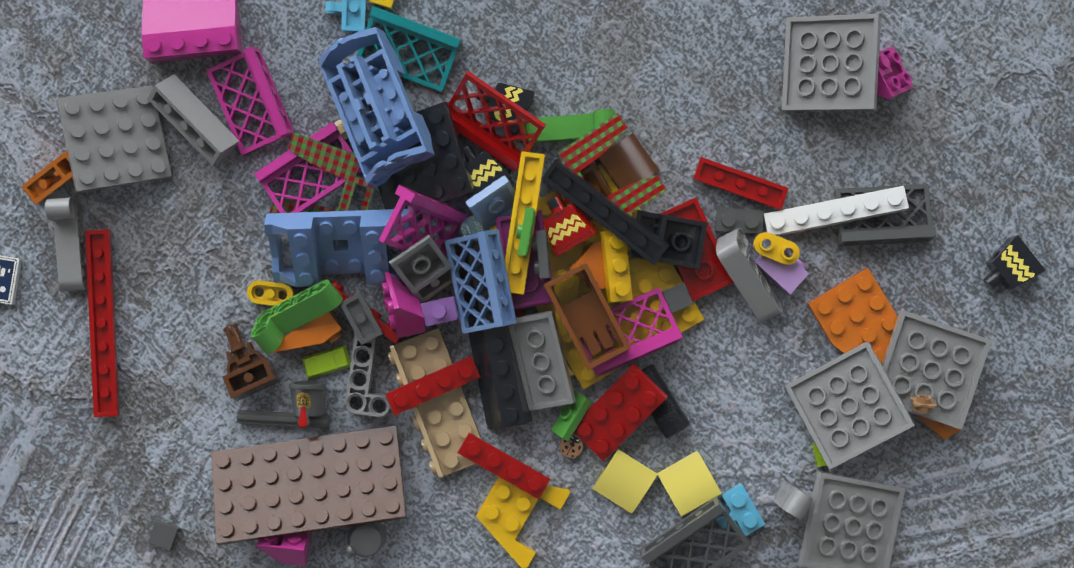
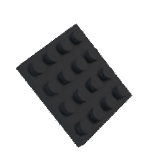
M441 102L416 112L424 118L431 135L432 148L435 155L425 161L405 167L391 175L386 183L378 186L385 210L395 208L400 196L395 194L399 185L441 203L476 192L447 102ZM419 142L408 149L422 146V144Z

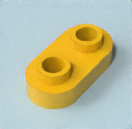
M764 232L754 238V251L758 255L775 262L790 265L795 263L800 256L799 247L794 242ZM763 240L770 242L769 248L766 249L762 246ZM787 248L792 251L790 257L784 255V251Z
M257 280L252 282L247 288L249 300L256 304L275 306L295 295L293 288L284 283ZM258 288L264 290V294L261 297L256 293ZM281 291L287 293V297L284 300L279 296Z

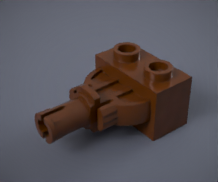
M232 324L230 325L231 328L227 326L223 329L231 346V352H226L229 360L227 363V375L222 376L230 397L239 401L279 383L280 380L272 361L255 350L252 342L245 344L238 325Z

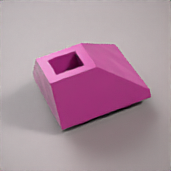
M892 46L880 51L877 95L890 99L914 88L910 75L905 71L901 63L900 54L895 51L894 47Z
M386 272L385 283H382L384 297H386L383 300L386 312L388 311L390 315L388 319L391 330H396L398 338L425 332L424 316L419 299L390 272Z
M312 532L258 540L257 548L282 564L306 567L311 549Z

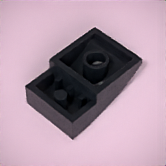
M636 210L632 213L633 218L670 245L657 263L700 269L708 223ZM627 245L628 257L646 260Z

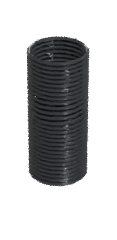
M651 364L642 369V371L668 396L651 413V417L655 419L654 421L662 434L668 439L687 428L691 422L685 416L686 414L680 408L681 406L677 404L678 402L674 399L675 397H673L672 392H670L671 390L665 384L666 382L660 376L661 374H659L657 368H655L656 366Z

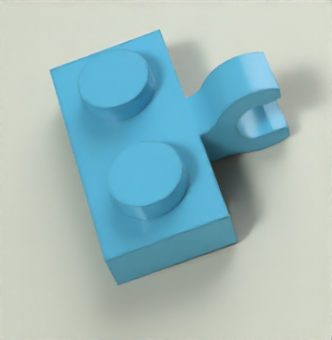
M366 0L326 1L325 11L327 14L342 13V32L356 33L365 30Z
M741 483L721 495L729 509L728 513L746 536L765 525ZM723 515L716 519L722 529L727 527V520Z

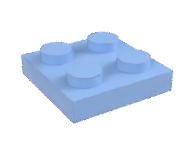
M504 175L467 200L466 204L483 229L487 231L496 225L495 217L512 215L515 190Z

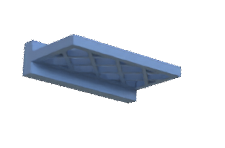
M499 229L481 231L476 234L446 240L445 245L448 261L452 266L450 271L462 333L516 324ZM477 238L480 247L478 253L471 248L474 240ZM456 243L464 248L460 257L455 254L454 244ZM468 252L475 257L472 266H469L464 261ZM480 262L484 267L485 273L483 276L476 271ZM461 266L468 271L465 280L460 278L459 275ZM473 276L480 281L476 290L469 285ZM484 285L488 288V300L480 294ZM465 290L473 295L469 304L464 300L463 294ZM477 299L484 304L481 313L473 308ZM489 309L492 311L494 323L489 322L485 318ZM470 313L477 318L473 327L469 326L468 316Z

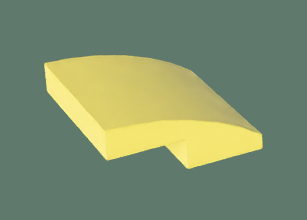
M617 449L592 489L632 514L658 474Z
M698 451L657 473L681 517L703 506L714 497L722 495Z

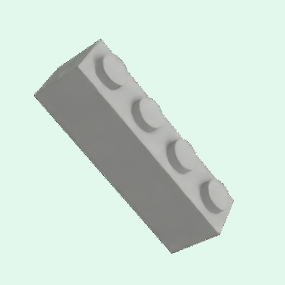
M175 74L156 84L152 89L148 100L212 166L233 152L239 140Z

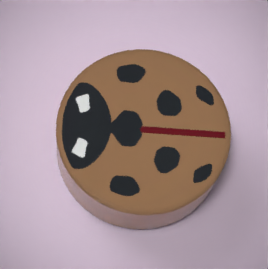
M573 434L569 441L561 439L560 451L564 456L575 458L581 454L583 443L577 435Z

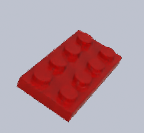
M697 197L660 213L708 223ZM709 223L707 224L700 269L676 266L692 301L734 283L717 256V241Z
M634 363L586 411L574 433L604 461L668 396Z

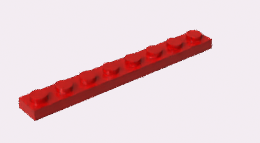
M85 230L94 417L120 416L111 230Z

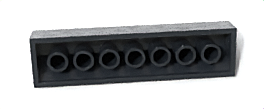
M474 240L471 248L477 253L480 250L479 242ZM459 244L455 245V254L460 257L464 248ZM468 252L464 261L469 266H472L475 257ZM480 262L476 271L483 276L485 273L484 267ZM461 266L459 275L460 278L465 280L468 271ZM473 276L469 285L476 290L480 281ZM484 285L480 294L488 300V288ZM467 290L463 294L464 300L469 304L473 296ZM477 299L473 308L481 313L484 304ZM489 309L485 318L489 322L494 323L492 311ZM471 313L468 316L470 327H473L477 321V318ZM509 326L469 332L474 363L480 374L478 384L487 429L513 427L533 421L531 411L528 408Z

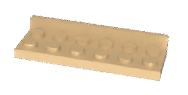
M440 328L390 346L391 351L388 352L391 364H396L399 373L396 374L400 387L453 364ZM462 386L413 407L416 416L413 418L416 430H421L424 439L421 440L425 453H430L432 461L429 464L434 475L438 474L440 479L445 475L476 464L457 453L468 432L481 439Z

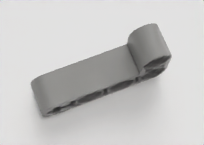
M72 197L47 199L45 202L46 216L48 220L54 221L59 287L62 292L86 290L87 266L82 204L79 199Z
M737 228L718 238L716 253L760 322H764L783 313V308L778 297L748 252L749 243L744 232Z
M355 333L345 401L346 408L354 414L382 417L391 410L385 395L371 393L378 337L367 342L372 343L371 347L367 345L359 346L360 341ZM362 349L367 350L370 355L366 363L361 362L358 358V353ZM357 373H363L366 376V383L363 386L355 382ZM354 396H359L363 400V406L360 409L354 408L352 405V398ZM377 399L385 401L386 410L384 412L376 410L375 401Z
M783 481L772 501L794 517L807 521L813 498L790 483Z

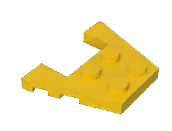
M498 477L476 517L521 568H527L536 551L516 540V537L538 499ZM547 485L540 498L561 510L571 490Z

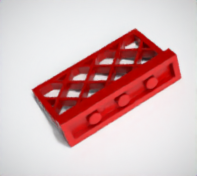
M469 71L464 75L448 104L456 131L515 172L519 168L521 150L515 147L513 140L523 139L525 145L524 152H530L546 126L545 123ZM468 80L476 85L478 93H468L466 86ZM485 96L495 98L497 106L488 107ZM479 97L482 108L473 109L470 98ZM465 99L468 110H462L455 105L456 101ZM511 109L514 111L517 119L507 121L505 110ZM499 111L502 121L492 122L490 112ZM484 113L487 123H480L476 119L475 114ZM524 123H531L538 128L537 131L527 134ZM518 124L521 135L512 136L509 125ZM503 126L506 137L496 134L494 127Z

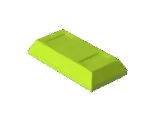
M346 344L301 358L308 380L349 368L351 365Z

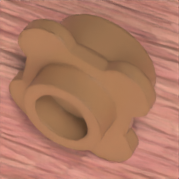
M917 395V397L910 398V401L913 402V411L917 413L930 414L932 409L937 407L930 396Z

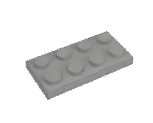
M554 310L516 317L517 323L508 326L529 411L574 403L576 399Z

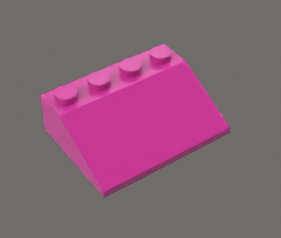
M143 0L141 34L143 57L150 63L243 53L238 0Z

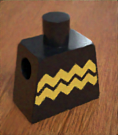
M498 82L495 90L526 111H528L535 96V92L504 83ZM485 96L488 107L497 106L495 98ZM511 109L505 110L507 121L517 119L514 111ZM499 111L490 112L493 121H502ZM509 125L511 133L517 135L520 129L519 125Z
M470 145L462 149L476 191L470 193L471 197L504 175L508 181L512 180V177L486 151L476 155Z
M1015 235L1010 236L987 261L986 265L992 273L983 281L990 290H994L1000 284L1005 289H1013L1046 270L1022 239Z

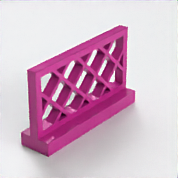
M251 46L245 49L243 53L206 70L231 132L239 140L237 146L241 156L247 155L284 137L292 136L294 129L259 48ZM243 59L246 60L248 65L245 75L235 72L237 63ZM222 69L229 72L225 84L217 81L215 72ZM233 74L243 77L239 90L229 87ZM248 80L256 84L257 89L254 97L244 93ZM228 89L238 93L233 106L227 104L225 100ZM242 95L253 99L248 112L238 108ZM257 101L263 103L266 108L263 118L252 114ZM236 111L247 115L242 127L234 122ZM251 117L261 120L257 133L247 129ZM266 123L273 125L276 135L270 138L262 136ZM245 132L256 136L253 145L245 148L242 141Z
M333 122L309 137L328 145L339 139L343 145L342 149L353 153ZM290 150L254 173L280 213H286L283 208L285 198L297 200L295 210L290 213L303 212L343 186L346 179H340L336 175L333 185H322L324 172H330L318 167L309 166L310 163ZM359 165V168H358V171H357L356 176H358L359 174L362 173V170H361V168H360V165ZM294 168H304L302 181L290 179L291 171ZM308 169L320 171L318 184L306 182ZM276 180L285 181L282 194L274 193L269 185ZM289 182L301 184L298 197L286 195ZM305 185L317 187L315 197L312 199L302 198Z
M399 185L395 194L400 196L379 241L405 251L427 235H430L432 238L434 234L439 232V238L435 240V243L438 246L441 245L440 249L446 256L445 241L454 239L461 225L465 224L468 226L472 217L457 208ZM407 205L409 213L402 217L401 214ZM423 213V219L416 222V216ZM437 219L438 225L431 228L430 222ZM410 221L411 227L404 231L403 224ZM452 224L449 232L445 234V227ZM425 227V233L418 236V230ZM397 229L398 235L389 239L393 230ZM412 234L413 240L406 244L405 238Z
M660 287L633 298V300L610 308L613 315L619 318L617 322L619 326L622 319L635 324L631 335L624 334L626 339H629V345L631 340L637 343L631 345L630 349L592 369L597 378L682 341L683 336L676 325ZM658 295L661 302L658 311L645 307L648 298ZM644 300L642 305L637 304ZM635 306L641 309L636 321L623 316L627 307ZM662 307H663V309H664L666 315L663 314V313H660L661 310H662ZM622 310L621 315L615 313V312H618V311ZM643 310L656 314L652 327L639 322ZM659 316L668 319L672 328L665 331L654 327ZM637 325L650 330L647 339L641 341L633 338ZM606 327L607 331L612 333L611 329ZM653 331L658 333L651 337ZM582 337L580 340L590 360H592V354ZM613 347L607 348L606 352L612 350Z

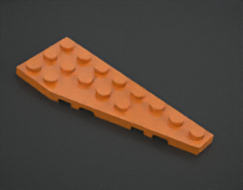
M865 268L811 300L807 305L829 342L835 348L845 354L869 341L882 364L898 316L869 268ZM916 415L926 426L944 440L961 430Z

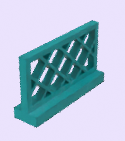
M372 6L369 14L371 16L366 29L373 28L374 22L384 26L387 33L386 37H389L405 72V75L402 77L443 92L463 39ZM388 27L393 28L395 30L390 32ZM401 31L405 33L408 43L396 47L391 35ZM409 35L416 37V39L411 40ZM422 39L427 42L430 51L418 55L413 43ZM431 43L438 45L439 47L433 49ZM374 44L376 50L379 51L378 44ZM410 45L415 58L403 62L398 50ZM367 46L359 49L357 55L362 57ZM441 48L451 50L449 60L440 64L435 51ZM432 53L437 66L425 71L420 58ZM417 60L422 73L412 76L408 73L405 65ZM447 64L446 69H445V72H444L443 69H442V66H444V65ZM439 68L442 74L440 85L431 83L427 73ZM424 75L426 81L423 80V79H420V78H418V77H421V76Z

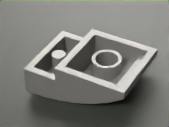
M427 235L389 261L390 265L410 291L419 299L420 303L425 302L453 283L450 271L452 266L430 235Z

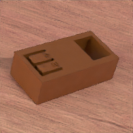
M586 262L543 284L587 370L630 349ZM581 271L591 291L562 306L552 286ZM608 324L619 346L590 360L580 338L583 337L593 356L602 351L592 333L593 331H596L604 349L615 345L605 327Z

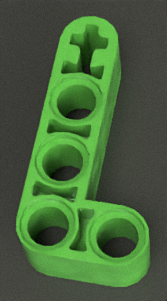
M603 109L596 110L591 114L537 118L545 123L546 126L535 144L576 141L614 116L615 110ZM524 123L527 134L537 131L538 128L531 123Z
M323 280L261 313L255 321L250 336L266 354L272 353L281 345L285 334L332 311L340 305L343 297L329 280Z

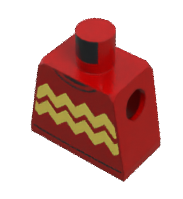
M559 196L546 202L553 215L543 220V224L556 257L599 232L583 210L574 203L564 207Z

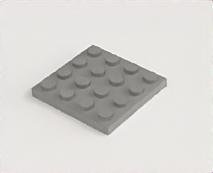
M878 13L786 17L782 110H876L881 15Z
M153 86L56 99L76 193L165 179L172 176L158 110L148 100Z
M900 310L882 366L908 412L962 430L992 340ZM917 395H927L934 400V404L937 407L932 409L930 414L917 413L913 411V402L910 401V398L917 397Z
M869 341L785 385L829 470L916 426Z
M817 471L812 495L813 501L810 504L798 564L810 568H889L905 488Z

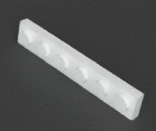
M904 186L765 213L764 219L767 232L781 236L907 211L909 206Z

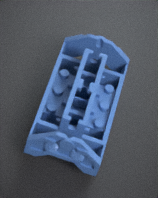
M377 27L358 31L336 40L332 46L323 52L318 63L367 185L377 188L386 183L390 176L411 164L425 161L435 155L429 130L423 116L414 112L400 79V77L405 75L397 53L384 31ZM378 44L382 47V49L365 59L355 54L349 58V65L342 62L345 57L362 47ZM419 142L422 144V146L408 149Z
M394 209L266 214L264 228L265 234L269 239L273 281L283 282L295 287H307L319 283L321 275L365 273L367 284L385 283L386 272H390L398 281L401 280L389 263L391 261L390 245L379 241ZM408 209L403 210L402 217L409 213ZM410 221L403 224L404 231L411 227ZM288 233L293 268L283 269L281 234ZM412 234L405 238L406 244L413 240Z

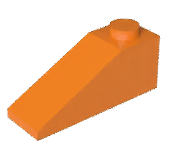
M67 150L21 186L35 205L73 179Z
M330 311L290 332L283 338L281 345L272 353L323 344L328 341L332 344L342 337L340 332L345 328Z

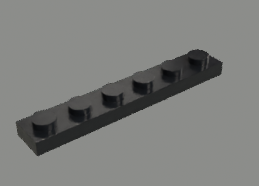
M558 159L554 160L541 178L651 264L655 265L670 246Z

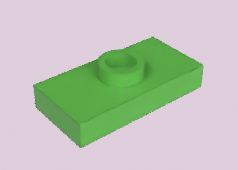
M526 207L523 225L518 224L516 239H520L517 255L521 258L528 257L536 215L534 208Z
M575 390L576 401L565 405L551 428L552 432L566 441L570 440L592 403L591 400Z

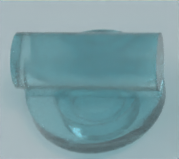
M471 216L462 222L460 231L462 236H467L483 231V227L475 216Z

